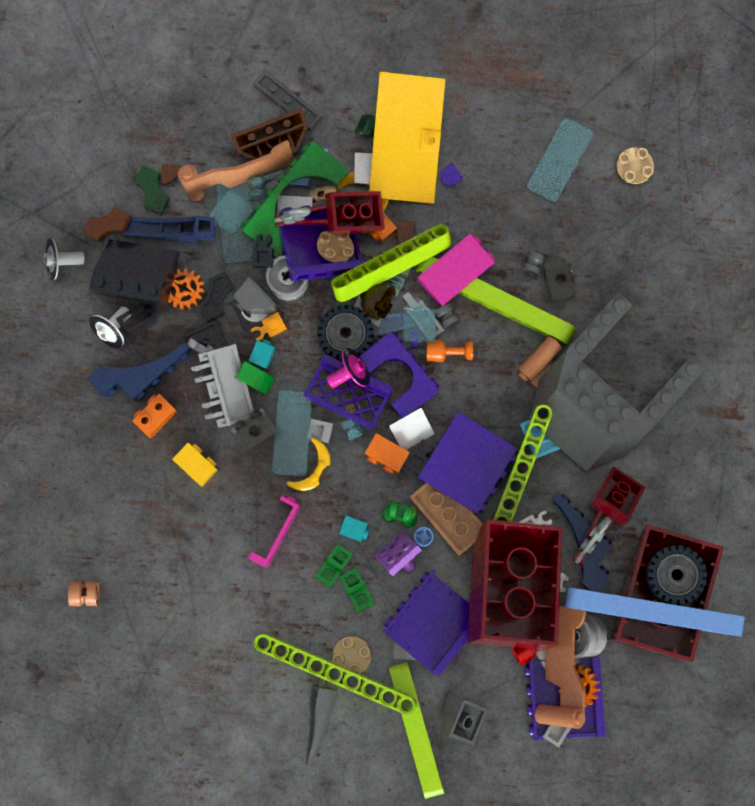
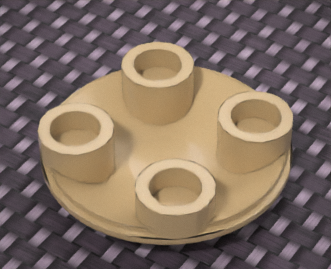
M628 148L617 159V171L620 177L628 183L641 184L647 181L654 172L653 159L645 148Z
M328 230L320 234L317 240V249L320 255L327 261L332 263L345 262L353 256L354 244L349 235H334L329 233Z
M345 637L334 647L333 662L362 673L371 662L370 647L359 637Z

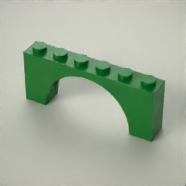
M314 141L311 145L307 143L300 151L303 155L299 160L295 158L289 165L291 170L288 174L283 173L277 180L280 184L276 189L272 187L265 196L268 199L264 204L259 202L253 211L256 214L252 219L247 217L241 225L244 227L241 232L258 245V234L262 236V242H265L267 235L270 234L273 242L269 247L274 248L275 259L284 252L280 232L274 222L275 206L281 191L290 183L302 178H318L337 186L349 171Z

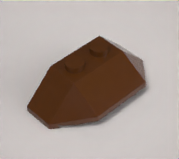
M302 108L234 133L231 135L237 153L250 160L270 154V151L275 146L286 140L289 141L292 154L298 152L308 123Z

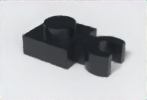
M258 234L257 242L259 247H254L253 267L273 268L274 248L269 247L273 242V238L268 234L267 240L262 242V236Z
M425 440L420 441L419 451L417 452L413 449L403 464V467L418 476L429 460L425 455L433 450V445L427 450L422 447Z

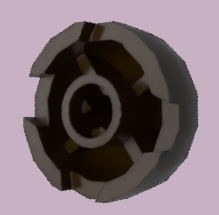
M382 282L361 293V306L366 315L379 321V318L384 319L393 304H390L392 295H396L395 287Z

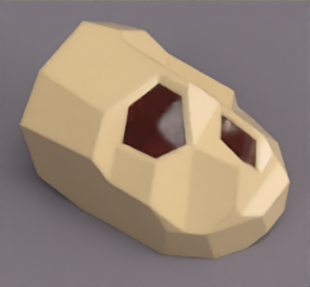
M336 185L324 186L311 191L308 197L313 198L312 207L326 204L325 194L336 192Z

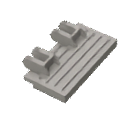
M236 344L199 353L200 362L206 360L209 362L192 366V371H199L209 367L211 373L197 376L194 379L195 383L214 379V381L206 383L210 399L219 397L218 399L202 403V408H209L220 404L221 408L219 411L204 415L205 419H212L223 415L224 418L216 420L217 426L220 428L256 418L247 385L235 379L241 366Z

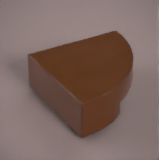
M180 164L162 165V185L170 184L176 179L178 170L181 168Z

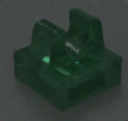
M371 114L362 115L354 132L359 135L374 137L371 129L375 127V117Z

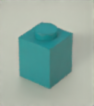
M262 339V342L257 340L249 358V364L267 371L276 351L275 347L272 346L273 343Z
M346 516L339 534L362 542V539H367L370 529L367 528V523Z

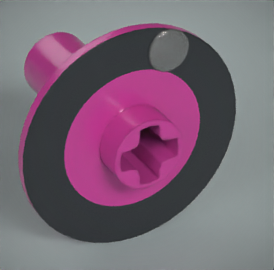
M346 348L342 351L344 367L327 376V381L332 388L339 386L350 378L362 387L370 383V375L366 364L359 354L351 348Z

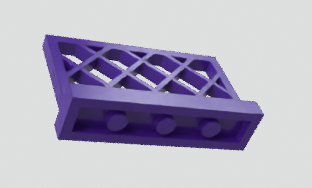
M324 354L316 373L304 393V397L373 430L387 401L392 395L394 387L370 376V383L365 387L358 385L350 378L347 380V388L339 390L337 386L335 387L336 391L326 393L323 385L328 384V381H321L319 376L321 371L324 370L331 375L344 367V364ZM320 386L323 395L314 396L310 394L312 388ZM361 388L364 390L365 396L356 398L353 390ZM350 391L353 399L343 402L340 393ZM337 394L340 403L335 405L329 403L327 397ZM377 396L384 399L381 405L373 407L370 398ZM367 399L370 408L360 410L358 401ZM355 403L357 412H347L345 405ZM372 411L374 417L372 423L365 421L362 414Z

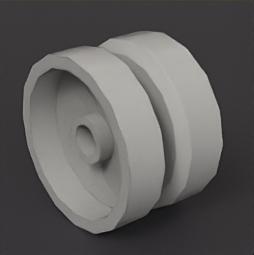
M285 255L279 256L274 259L273 268H267L266 279L268 287L272 294L280 300H296L303 296L307 290L309 280L291 282V279H287V281H284L285 277H290Z
M586 614L582 626L575 629V658L594 657L605 648L607 630L601 619L593 614Z

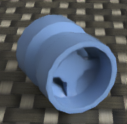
M427 527L418 528L414 534L415 543L421 547L430 545L433 541V532Z

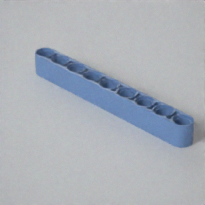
M569 587L565 605L566 608L739 637H742L745 620L744 616Z

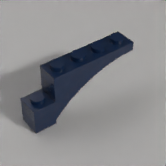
M198 215L186 218L131 217L122 235L124 237L198 244L199 239L215 241L217 221L215 217Z
M184 342L164 357L144 365L124 369H105L100 366L87 379L105 398L115 394L118 390L117 387L120 385L132 400L136 401L138 399L140 401L147 395L146 391L151 386L153 388L162 381L161 377L172 373L179 361L183 362L190 356L189 352L191 349Z
M557 493L551 500L568 521L579 549L592 522L588 523L583 518L585 516L583 512L577 507L574 509L569 504L571 501L567 496ZM605 535L600 542H597L592 553L588 554L581 564L582 573L579 582L588 591L598 592L611 579L608 576L610 574L604 566L601 565L599 567L597 565L613 549L611 540Z

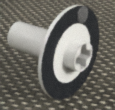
M121 306L109 320L100 315H93L89 319L91 329L105 344L113 348L122 347L124 339L118 330L121 326L116 318L129 311V309ZM129 315V316H127L126 318L122 319V321H123V322L127 321L131 315Z

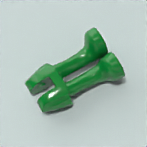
M391 500L382 510V518L387 523L399 520L403 527L412 528L417 522L414 506L404 505Z

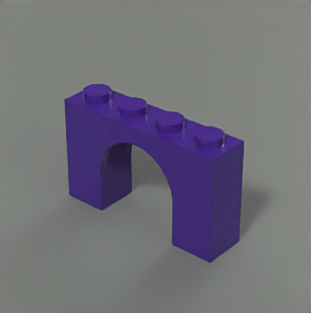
M389 332L360 355V357L366 364L369 375L383 364L391 361L401 362L410 369L413 376L411 388L391 404L393 410L402 419L418 410L439 393V384L433 377L429 379L425 374L428 371L421 363H416L413 359L415 358L414 353L409 348L405 349L403 347L401 337L397 333L394 335L392 332Z

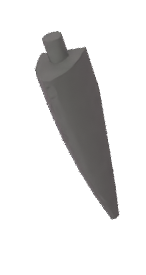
M319 678L318 686H312L306 765L310 764L322 741L337 695V689L325 687L326 680Z

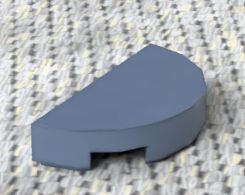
M392 313L381 322L379 337L385 336L389 332L397 333L410 330V328H416V326L408 316L402 313Z

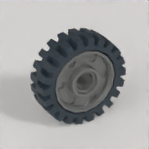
M352 305L335 306L333 309L328 310L319 322L318 341L325 354L338 361H342V351L346 348L353 349L360 356L372 346L374 339L373 324L369 316L358 307ZM342 330H350L351 335L348 338L342 337L340 335Z
M680 545L665 547L658 551L649 561L646 570V581L649 589L658 600L666 604L683 605L695 600L702 593L707 582L706 566L702 558L690 548ZM673 570L681 573L679 581L672 578Z

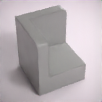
M310 419L307 439L315 438L322 443L329 444L333 424Z

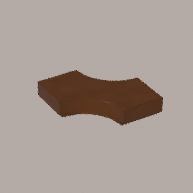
M114 207L104 217L94 218L90 216L82 233L100 242L111 232L124 233L132 216Z

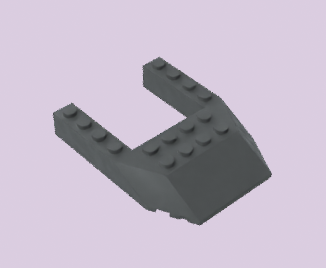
M619 292L539 379L529 416L530 421L533 411L538 405L549 406L552 410V417L545 436L585 472L625 457L705 370L690 356L638 412L582 362L631 308L632 304ZM540 408L537 414L539 418L544 419L548 416V411L546 408Z

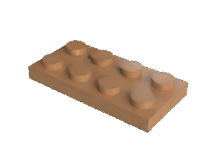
M427 483L409 497L458 556L476 543L482 523L471 510Z

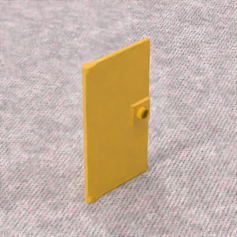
M379 72L369 191H381V199L434 204L445 79Z

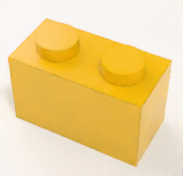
M187 443L172 460L203 487L218 471L215 468L217 464L209 456L205 459L201 455L203 451L195 443L192 446Z

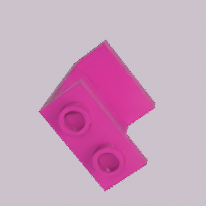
M469 234L418 276L417 281L440 308L448 304L453 297L489 267L492 268L494 266V256L490 251H485L481 247L482 242L477 236L473 237Z
M289 495L286 498L281 496L280 500L293 508L266 559L254 552H251L248 558L267 569L300 509L298 500Z

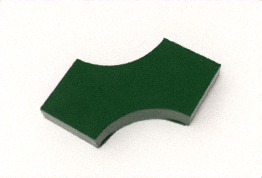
M142 165L135 184L140 186L145 192L146 200L144 207L162 215L170 198L159 187L160 172Z

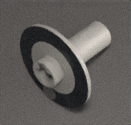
M49 238L44 253V264L49 278L56 280L58 268L61 265L84 264L83 251L58 252L54 239Z

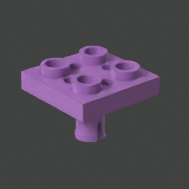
M402 531L395 535L386 546L382 547L374 557L394 576L402 568L406 573L412 572L416 565L411 560L422 550Z

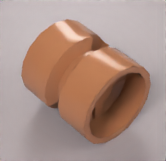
M70 581L68 586L69 606H82L83 603L86 606H98V581H86L85 584L81 581Z

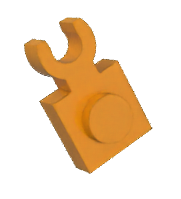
M276 312L261 321L262 327H253L251 332L260 331L261 335L256 338V341H262L266 334L272 338L287 330L279 313Z

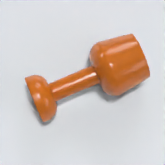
M443 340L427 341L426 361L441 363L445 360L446 355H464L467 360H473V343L468 341L464 347H446Z

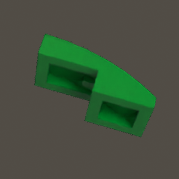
M245 361L242 362L235 376V379L264 395H267L275 379Z
M337 544L314 578L328 588H331L353 554Z
M357 568L339 576L358 613L375 605Z

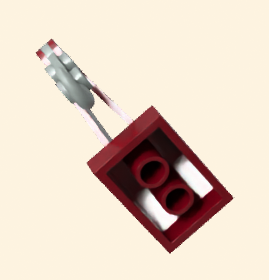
M381 191L330 192L325 194L326 205L314 208H293L283 212L282 215L274 216L275 226L328 225L329 233L334 235H354L385 229ZM327 212V219L305 220L304 218L307 215Z
M612 467L588 505L596 514L572 561L581 566L587 555L592 553L597 542L601 541L611 524L621 528L628 522L646 488L645 486L616 467ZM600 516H603L604 519L601 521V523H600L599 526L597 527L596 524H597V522H598Z

